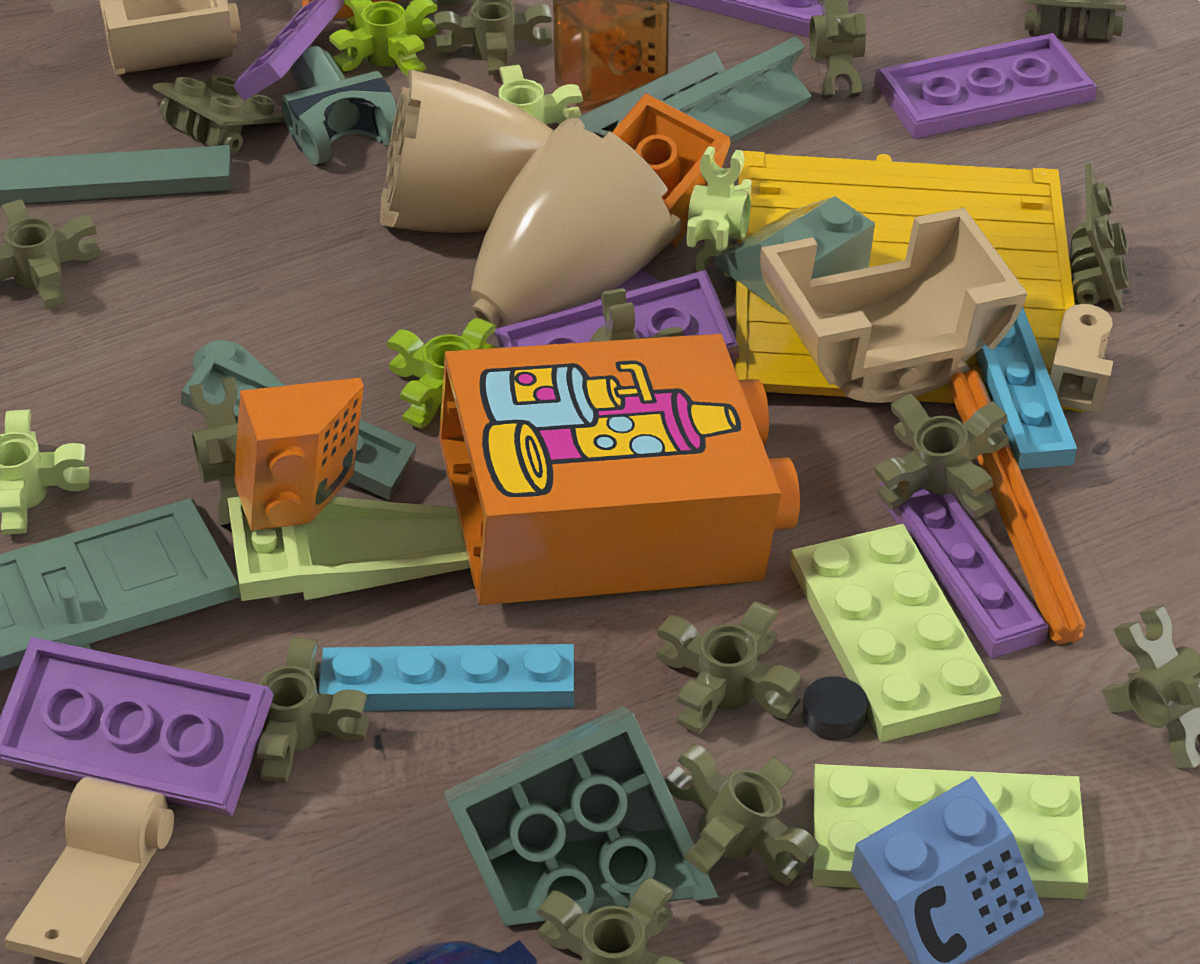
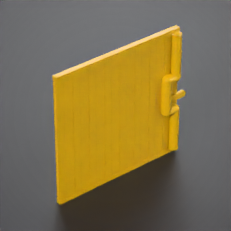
M742 151L745 163L738 176L737 185L742 184L744 179H750L752 182L751 212L745 238L791 210L836 196L875 223L869 267L905 260L915 217L965 208L1027 292L1023 309L1049 376L1051 375L1063 316L1068 308L1075 305L1058 169L1033 168L1028 170L893 162L892 158L887 154L878 155L876 160L774 155L758 151ZM736 281L735 340L738 344L739 358L735 359V371L738 379H759L763 384L765 392L847 397L841 388L833 383L831 385L828 383L786 316L739 281ZM974 354L966 361V364L970 370L972 369L979 373L990 397L978 360ZM952 381L915 398L918 401L954 403L949 391ZM1061 405L1062 410L1084 412L1081 409Z

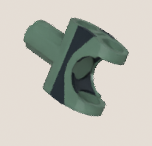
M318 46L308 47L290 68L292 77L300 91L281 96L283 117L298 149L312 164L318 165L331 161L332 151L330 144L345 135H367L374 138L378 143L389 146L397 106L390 87L379 71L346 79L329 52L322 50Z

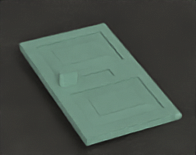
M185 499L0 554V671L21 664L31 637L91 649L90 643L241 597L239 584L197 511L194 499Z

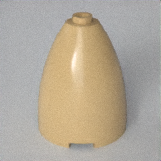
M409 70L407 81H409L410 88L402 87L389 142L387 154L389 159L386 172V182L389 184L388 189L383 188L381 195L380 223L382 226L421 232H487L498 206L514 179L533 153L554 130L519 107L486 91L452 79Z
M569 118L563 121L551 133L516 176L495 212L485 234L475 265L470 296L474 303L471 310L476 318L496 325L497 329L596 301L601 298L603 291L616 289L647 266L677 237L681 230V219L673 214L670 216L661 198L668 191L667 187L651 166L633 148L609 131L601 138L585 130V125L580 118Z

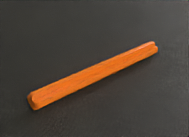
M971 369L965 373L958 371L951 376L952 384L949 391L964 423L978 409L990 403L991 400L981 376L975 370ZM1010 445L996 452L977 456L981 468L993 480V487L990 488V491L1040 613L1049 626L1048 632L1051 639L1058 645L1080 641L1083 638L1082 631L1085 629L1086 624Z

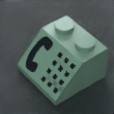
M836 196L789 211L716 256L715 265L784 315L763 280L760 265L761 247L813 237L818 246L811 279L869 268L875 223Z

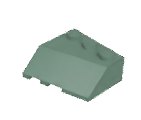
M625 706L617 708L443 792L505 926L547 921V919L537 914V908L553 890L570 897L587 915L589 912H594L606 906L629 907L634 894L649 877L673 889V895L668 902L692 898L695 901L719 898L708 873L706 875L684 858L686 853L694 846V843L634 714Z

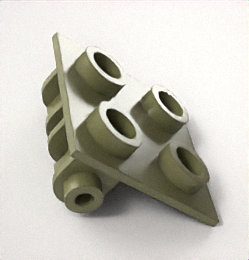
M1027 0L1028 4H1036L1035 11L1026 10L1024 30H1033V35L1054 33L1055 36H1058L1061 8L1064 9L1062 37H1068L1071 9L1079 10L1077 38H1082L1086 10H1089L1087 38L1111 40L1112 36H1121L1123 17L1115 16V10H1126L1124 0Z
M214 75L211 81L178 77L175 83H157L153 86V89L166 95V98L162 100L159 111L166 123L191 137H195V139L208 146L230 145L231 153L238 152L242 147L243 138L240 135L242 125L285 122L282 110L274 107L275 101L273 99L255 94L244 101L234 88L237 80L227 76Z
M1091 163L1085 164L1086 222L1081 223L1071 235L1073 294L1080 304L1094 305L1098 301L1112 298L1116 311L1122 312V289L1129 287L1127 267L1121 256L1128 253L1127 238L1122 223L1113 224L1110 214L1113 213V202L1106 181L1097 182Z

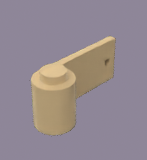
M93 777L82 778L73 790L66 810L65 836L67 846L5 937L6 949L64 964H85L157 848H165L171 838L174 827V813L171 809H167L166 797L162 793Z

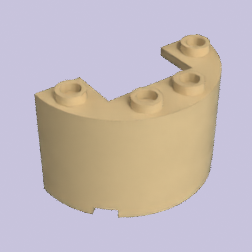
M99 0L107 46L115 75L232 57L233 48L238 47L237 33L241 32L236 3H228V0Z
M965 208L915 217L904 261L811 279L818 244L813 237L761 247L760 265L763 280L821 373L830 385L833 383L841 388L847 397L864 402H895L910 393L917 397L951 382V376L954 373L969 371L970 368L966 361L985 344L993 350L1000 343L1019 316L1027 296L1025 289Z

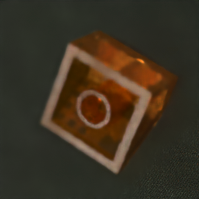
M553 0L555 83L559 87L568 84L579 86L583 102L574 104L582 112L605 105L668 74V0Z

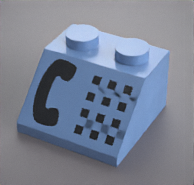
M973 776L857 842L855 845L851 873L911 964H966L1043 918L1044 911L1013 832Z

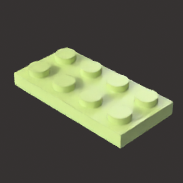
M904 524L791 550L790 568L847 678L856 682L865 691L868 700L866 715L881 743L999 713L1002 695Z
M815 764L813 780V837L820 846L813 854V886L861 888L851 873L856 843L973 776L1013 832L1037 896L1085 899L1088 888V872L1079 776Z

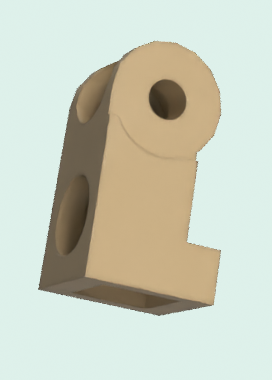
M1078 304L1066 310L1063 316L1050 379L1060 405L1101 414L1113 361L1105 359L1113 322L1108 312L1100 307L1091 304Z

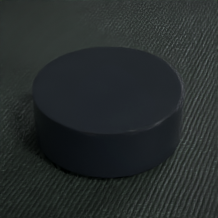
M838 676L820 678L811 683L804 693L802 711L804 723L813 733L827 739L851 737L857 734L865 724L867 696L861 686L850 679Z

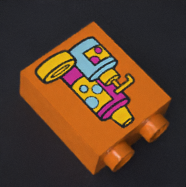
M722 334L445 351L439 442L479 605L765 580L774 531L794 529L799 519L800 491L798 477L790 458H768L764 448L769 432V410L765 389L759 379H738Z

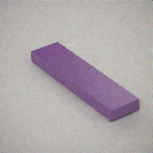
M313 0L302 7L235 82L234 88L241 98L245 101L281 79L344 6V0Z
M922 487L905 503L893 510H890L883 502L898 525H905L931 573L991 659L1046 642L1049 626L953 494L937 495L926 491Z

